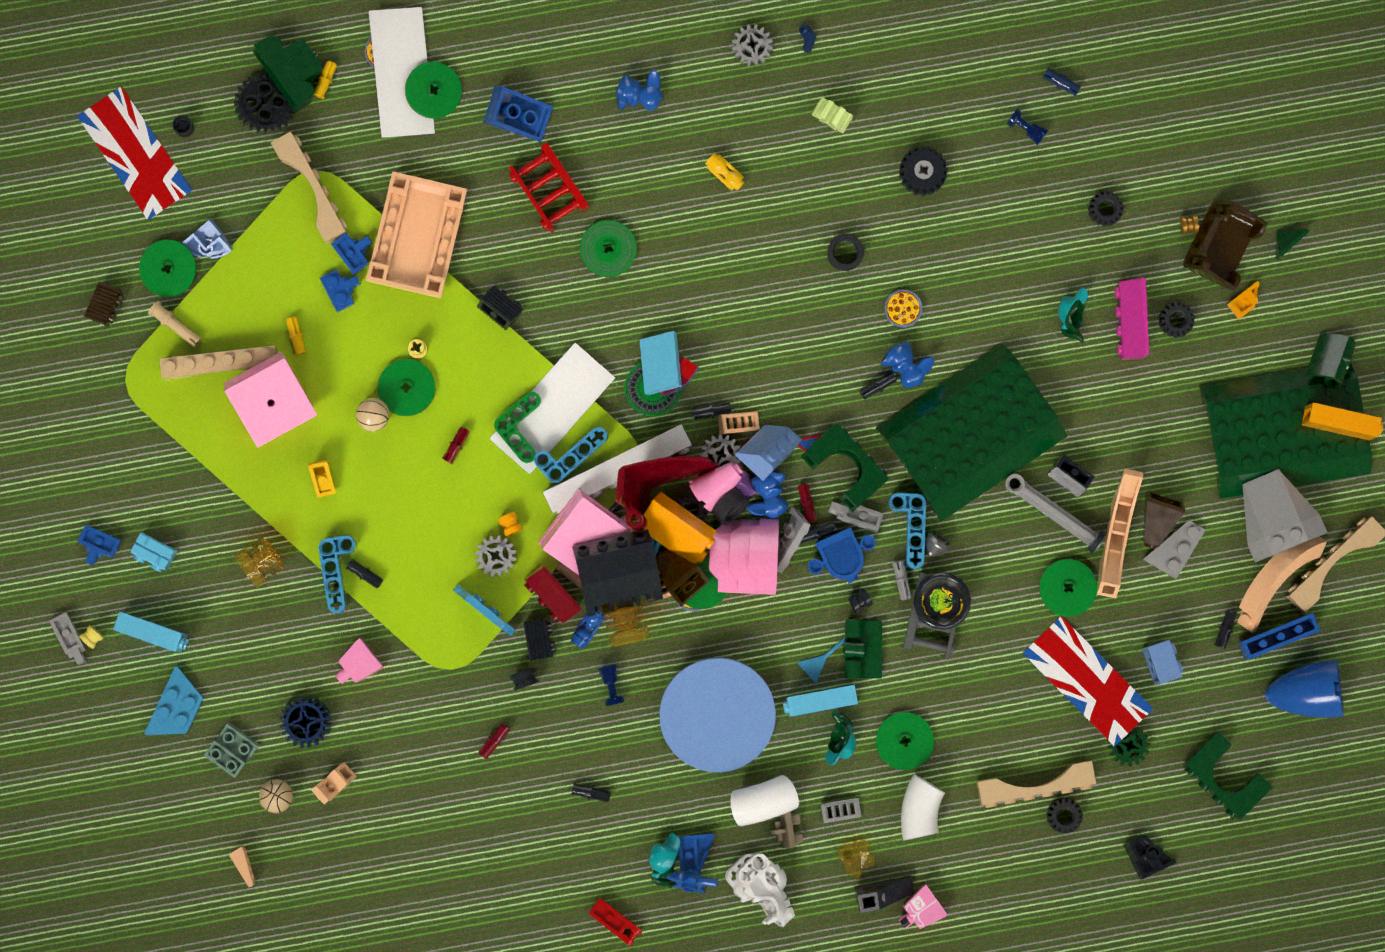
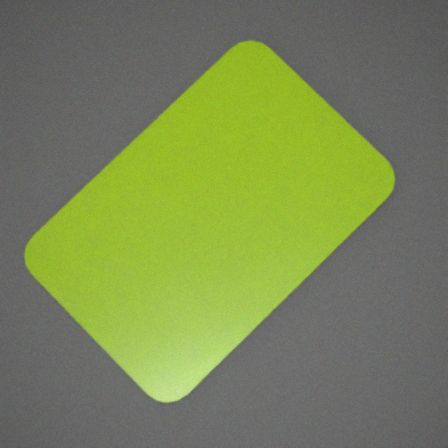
M317 171L321 177L318 179L320 185H325L330 194L327 196L329 202L334 201L339 210L336 212L338 218H343L348 227L345 229L346 233L353 241L355 239L361 241L366 236L372 241L373 244L365 249L367 253L364 255L370 263L382 214L341 178L330 172ZM300 174L284 187L231 246L233 250L222 256L172 311L176 319L202 338L199 344L194 348L171 328L160 325L135 352L127 365L125 382L128 394L137 407L321 570L318 547L322 540L340 536L354 538L357 543L356 550L351 554L339 556L345 591L423 661L440 669L453 670L461 668L475 660L502 629L465 601L453 589L458 584L472 596L476 593L486 601L484 605L487 608L490 605L501 613L499 617L508 624L535 593L531 594L524 586L526 583L524 578L540 564L545 566L551 574L561 564L560 561L544 551L538 543L539 539L558 516V513L553 514L543 492L638 445L629 431L594 401L549 454L555 461L559 460L596 427L606 430L607 441L560 483L550 482L538 467L530 474L526 472L490 440L491 436L496 432L494 422L517 401L531 392L554 365L511 327L504 330L492 318H489L483 311L478 309L477 305L480 300L449 273H447L441 299L368 282L366 277L369 265L354 275L331 243L328 245L325 243L316 227L318 216L316 195L308 179ZM335 270L339 272L341 278L346 277L348 280L357 276L360 285L352 288L353 293L350 294L354 305L338 313L320 280L321 277ZM289 317H297L300 331L304 334L302 338L307 351L304 354L294 355L292 341L288 338L290 334L286 319ZM420 339L426 343L427 353L423 358L416 359L409 354L408 346L411 341ZM415 344L414 350L420 353V346ZM275 345L278 348V353L282 352L312 403L317 416L257 448L224 391V382L246 370L217 372L183 379L164 380L161 377L160 359ZM412 359L422 363L429 369L435 381V395L431 404L423 412L414 416H399L390 412L387 425L383 429L374 432L367 431L358 424L356 419L358 405L365 399H380L378 395V381L381 373L388 365L397 360ZM405 383V386L401 387V389L408 393L412 386ZM501 420L498 422L499 427L504 423ZM464 427L470 431V434L462 446L463 450H460L452 465L443 460L442 457L450 445L449 442L453 441L459 428ZM595 432V438L592 441L590 437L587 439L591 442L593 448L597 446L594 444L597 439L603 440L602 432ZM582 444L579 447V451L582 454H587L590 451V447L587 444ZM546 456L539 464H547L548 457ZM571 456L567 457L564 461L568 467L574 466L576 462L575 458ZM327 460L331 466L336 494L317 498L308 464ZM554 469L550 472V477L557 480L561 477V472L558 469ZM607 488L603 490L604 494L593 499L609 509L616 501V488L612 490ZM515 511L517 523H520L523 529L506 537L503 532L505 527L500 525L498 519ZM499 535L501 536V541L505 538L508 539L507 545L513 544L511 550H516L517 553L513 554L512 557H515L517 561L511 562L514 568L508 567V574L503 571L502 577H499L498 573L491 577V572L485 575V568H478L481 563L475 562L479 558L475 552L480 551L478 544L484 545L483 539L490 541V536H493L494 540H496ZM351 540L343 542L342 547L344 550H349L352 547ZM326 543L323 547L324 552L330 553L333 550V545ZM491 544L488 548H496L499 544ZM505 548L503 552L504 558L508 559L509 554L507 549ZM490 551L488 552V553H490L491 556L493 557L492 561H495V559L504 561V560L501 559V557L499 556V553H500V552H498V551H497V553H491ZM483 553L484 563L487 564L488 557ZM355 559V561L366 568L369 567L371 572L382 578L383 583L377 589L363 579L360 580L359 576L346 569L348 563ZM329 562L326 566L327 571L333 572L336 569V564ZM497 564L493 569H500L504 565Z

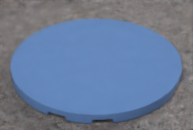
M705 658L684 667L669 682L660 703V726L669 748L683 762L703 771L726 772L750 763L767 746L775 726V704L768 685L750 666L730 658Z

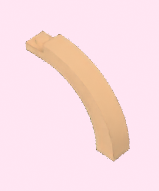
M1319 536L1275 554L1248 588L1239 606L1242 612L1237 623L1251 633L1256 632L1263 613L1278 588L1302 565L1320 558L1327 541Z

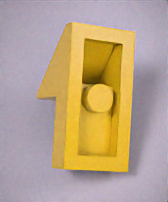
M322 460L309 463L308 468L317 498L336 494L329 462Z

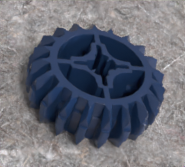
M300 696V703L294 698L292 699L294 706L290 703L286 704L290 710H282L286 717H280L279 720L285 721V724L279 726L280 728L286 727L282 735L289 733L290 736L286 739L288 742L294 738V746L300 741V748H304L305 742H307L308 748H311V741L315 745H319L317 738L324 741L325 737L322 733L327 735L330 733L328 730H325V727H332V724L326 723V720L332 719V716H325L330 710H322L325 703L322 702L318 706V698H315L312 703L311 696H307L306 702L304 697ZM306 706L313 707L320 717H311ZM300 707L299 719L291 722L292 714ZM305 716L307 719L315 720L308 723L306 728L304 727L305 725L297 724L303 721ZM321 722L320 729L311 737L312 726ZM291 727H301L305 738L297 736Z

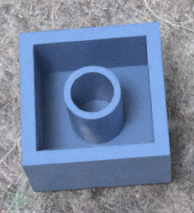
M1170 640L1142 648L1154 685L1163 684L1182 677L1183 667L1181 662L1176 660V647L1174 643H1170Z

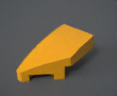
M1258 281L1227 304L1238 319L1247 314L1258 303Z

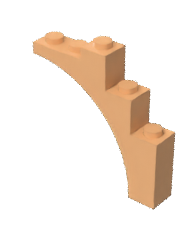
M1124 468L1118 489L1115 490L1111 502L1110 520L1106 529L1104 550L1099 563L1097 595L1116 598L1118 594L1130 523L1143 480V472Z

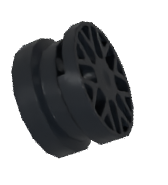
M535 667L509 676L515 685L514 691L539 683V679L536 680Z

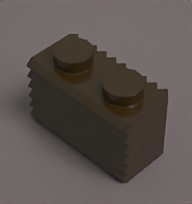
M99 281L84 317L107 327L110 323L113 324L116 318V313H114L116 307L120 306L124 299L123 292Z

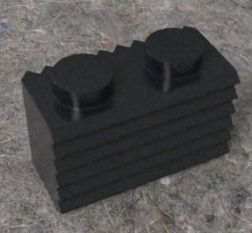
M495 285L480 299L477 305L478 309L483 311L489 318H492L504 330H507L520 317L523 311L518 301L512 300L502 288H497Z
M1063 455L1054 462L1047 473L1048 476L1077 497L1087 490L1094 479V475L1085 471L1084 468L1082 469L1072 459L1069 460V457H1066V455Z
M547 619L524 622L530 661L553 657V653H556L555 642L550 641L549 634H553L551 622L547 623Z

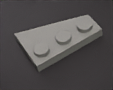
M791 507L789 511L792 514L789 523H785L783 526L784 536L782 540L778 541L777 572L780 573L789 565L791 557L798 550L801 540L808 533L810 523L794 507Z
M1188 520L1142 560L1170 577L1177 579L1204 534L1205 529Z

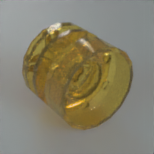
M262 536L258 538L261 548L255 542H252L253 553L244 548L235 554L239 565L256 588L268 581L265 574L266 571L272 576L277 575L273 568L274 566L279 572L285 570L281 557L275 548Z
M642 606L620 608L604 616L605 621L614 620V623L606 625V628H616V632L609 635L611 648L650 639L648 627L638 626V622L645 619V616L636 617V613L643 611Z

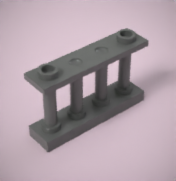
M919 573L916 589L928 574ZM912 603L903 649L911 650L912 646L918 645L944 651V658L947 659L950 655L953 656L955 644L952 643L956 627L946 630L934 629L949 633L947 644L918 638L915 635L916 627L933 628L922 622L916 614L914 604Z

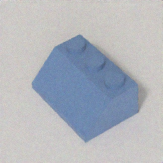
M764 425L735 456L764 481L791 454L802 439L789 427Z

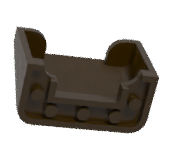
M1217 200L1213 202L1189 248L1183 266L1226 289L1235 291L1241 282L1240 274L1235 271L1251 239L1263 236L1268 223L1235 201Z

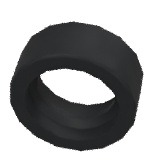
M851 234L836 236L830 242L827 252L830 264L840 271L855 269L861 263L864 256V248L861 241ZM843 241L852 243L857 250L856 258L850 263H841L834 255L836 246Z
M739 489L732 490L715 504L712 514L721 524H728L745 511L749 500Z

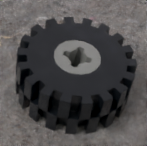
M927 146L925 148L917 147L915 150H910L908 154L906 153L901 161L899 179L902 181V186H905L908 192H913V195L917 196L919 194L921 197H925V195L929 194L930 196L943 186L947 177L948 167H946V160L942 158L943 155L941 153L938 154L936 149L933 148L931 150Z

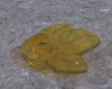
M856 840L851 845L846 844L840 847L838 857L844 863L845 871L850 876L859 879L861 877V868H869L875 865L873 856L867 852L870 842ZM847 850L851 851L849 858L844 856V852Z

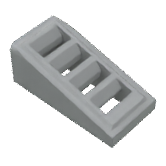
M859 798L820 804L823 823L861 817ZM850 803H854L855 814H851ZM842 804H846L848 815L844 816ZM836 805L839 806V812H840V816H839V817H836V811H835V806H836ZM830 806L832 811V818H829L827 807Z

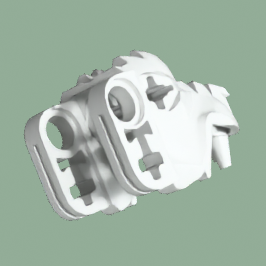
M744 854L726 871L725 878L733 888L734 894L741 898L740 902H746L751 899L753 903L759 901L767 915L762 921L764 925L774 922L778 926L784 927L795 916L793 908L789 907L790 901L785 900L787 895L783 891L787 882L786 874L783 869L780 870L778 864H774L764 854ZM732 872H736V879H731L733 876Z

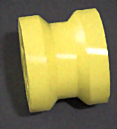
M91 625L87 627L85 633H81L79 636L92 649L96 647L98 641L104 638Z

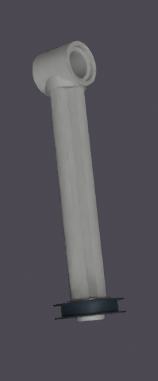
M1012 474L1006 479L1005 487L1008 492L1021 497L1089 546L1087 551L1089 550L1091 555L1103 543V538L1106 534L1102 530L1100 533H1096L1027 484L1028 482L1021 475ZM1011 479L1019 480L1020 487L1018 489L1010 487L1009 482Z

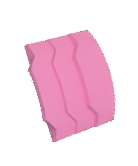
M779 519L733 520L725 525L721 524L716 529L717 533L714 536L716 541L710 548L709 571L718 579V592L776 595Z

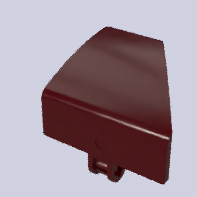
M688 456L659 458L622 466L618 471L616 503L626 508L625 520L627 526L635 531H641L646 528L647 519L644 514L650 505L652 489L675 480L710 472L719 468V465L708 457Z

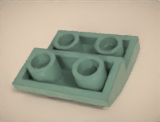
M229 722L217 739L213 741L204 756L236 778L260 744Z

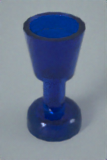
M1017 108L1007 122V125L1013 127L1017 124L1026 130V135L1038 146L1048 130L1034 123L1030 125L1020 118L1022 112Z
M611 665L598 668L604 685L608 686L610 698L605 700L606 706L624 703V698L617 696L615 687L617 682V666Z

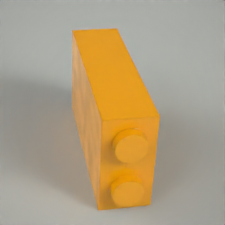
M1317 403L1305 406L1301 424L1302 426L1364 440L1377 438L1383 430L1382 418Z
M662 492L652 500L644 514L647 519L645 529L649 530L650 537L671 552L695 564L698 561L700 563L703 562L708 554L705 552L706 549H710L716 541L714 539L717 533L716 530Z

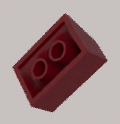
M542 564L524 578L526 581L524 586L531 594L535 592L539 596L536 600L543 608L548 606L552 611L549 614L556 622L560 620L564 623L582 610Z

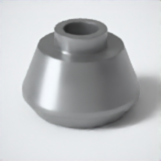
M937 532L929 533L925 543L926 552L933 557L941 556L950 550V543Z

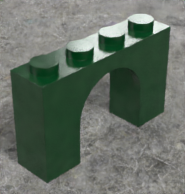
M836 423L800 457L812 470H815L829 456L835 454L845 455L854 461L858 469V479L840 498L854 512L889 478L885 470L874 463L872 456L865 453L861 449L860 444L848 435L847 430Z
M1214 732L1183 763L1186 767L1184 771L1191 778L1195 776L1200 781L1198 785L1205 792L1208 790L1213 795L1211 798L1219 806L1222 804L1227 809L1225 813L1231 819L1241 820L1273 787L1260 774L1256 773L1237 791L1226 792L1220 789L1214 781L1213 768L1217 760L1232 745L1219 732Z

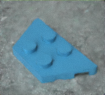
M458 584L453 589V591L507 634L512 636L516 631L499 617L501 613L491 605L487 608L484 605L486 601L476 593L472 596Z
M175 666L147 726L145 735L186 734L189 732L204 698L179 667Z

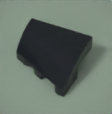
M1146 835L1123 845L1140 880L1177 863L1174 858L1171 859L1163 853L1162 848L1155 846Z

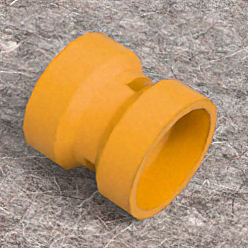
M515 511L498 519L500 525L505 527L503 532L506 537L523 529L521 524L517 523Z

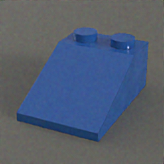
M495 86L483 123L541 142L553 106L506 87Z

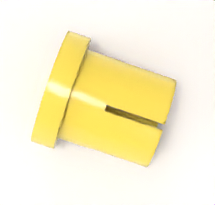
M415 339L409 343L408 352L413 358H423L427 353V345L424 341ZM415 344L420 346V353L414 350Z

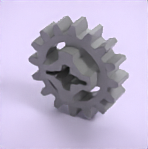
M747 25V30L741 27V34L735 33L737 40H732V44L736 45L732 48V52H737L735 58L741 57L740 63L742 64L747 61V66H750L751 62H754L755 66L758 65V61L765 63L764 57L769 58L770 54L768 51L773 50V47L769 46L773 43V40L767 39L770 33L764 34V27L758 30L757 25L754 26V29ZM744 36H747L745 42H741L740 44L741 39ZM750 39L752 40L753 44L755 45V50H754V52H753V49L751 48V46H749V44H750ZM765 47L763 53L758 56L759 50ZM746 52V53L749 54L751 57H748V56L744 55L743 53Z
M719 434L718 439L711 436V442L705 441L707 447H701L705 453L700 454V457H708L709 454L719 467L725 462L740 464V460L735 456L740 446H734L736 440L734 439L730 442L729 435L725 439L722 438L721 434ZM716 443H721V446L717 448L711 447ZM728 445L732 448L734 456L728 453ZM724 447V455L726 457H722L721 460H719V463H717L718 455H716L715 453H720V451Z
M499 535L496 540H494L493 536H490V541L483 539V546L478 544L480 551H476L475 554L479 558L475 562L481 563L478 567L479 569L485 568V575L491 572V577H494L495 573L502 577L503 571L507 574L509 573L508 567L514 568L511 562L517 561V559L512 557V555L517 552L516 550H511L513 547L512 543L506 544L507 538L501 541V536ZM491 544H499L496 548H488ZM505 548L507 549L509 554L508 559L504 558L503 552ZM489 551H490L491 553H497V551L500 552V553H499V556H500L501 559H503L504 561H501V560H498V559H495V561H492L493 557H492L491 554L488 553V552H489ZM483 553L488 557L487 564L484 563ZM497 564L504 565L500 569H493Z

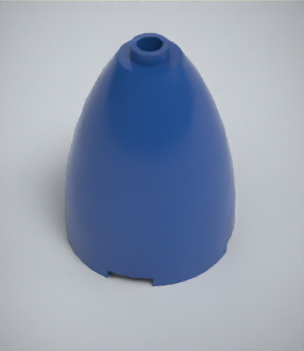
M1332 659L1311 663L1284 674L1268 686V690H1265L1266 701H1270V704L1276 708L1301 716L1314 718H1339L1344 716L1338 661Z

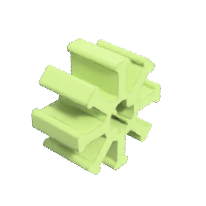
M821 97L812 112V116L818 118L820 122L829 125L830 128L838 130L840 133H844L853 118V115L846 112L844 108L838 107L834 102L826 100L824 97Z

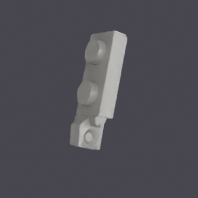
M832 502L828 511L836 515L837 519L875 533L878 532L883 513L863 506H859L852 512L843 502L841 504Z
M64 612L49 620L65 654L70 659L74 657L77 665L87 662L82 653L86 651L85 645L80 639L68 612Z

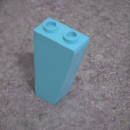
M119 612L113 629L174 652L182 653L183 650H186L189 639H187L188 634L124 612Z
M855 685L787 697L786 702H783L785 714L788 713L789 717L855 705L858 704Z

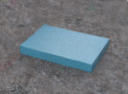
M671 331L640 339L645 394L651 395L682 387L677 333Z

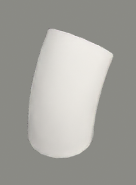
M913 774L908 784L902 803L901 831L903 841L939 833L938 811L945 792L916 774Z
M784 775L760 784L734 790L731 794V809L733 817L739 826L772 819L795 810L799 806L796 789L792 782Z

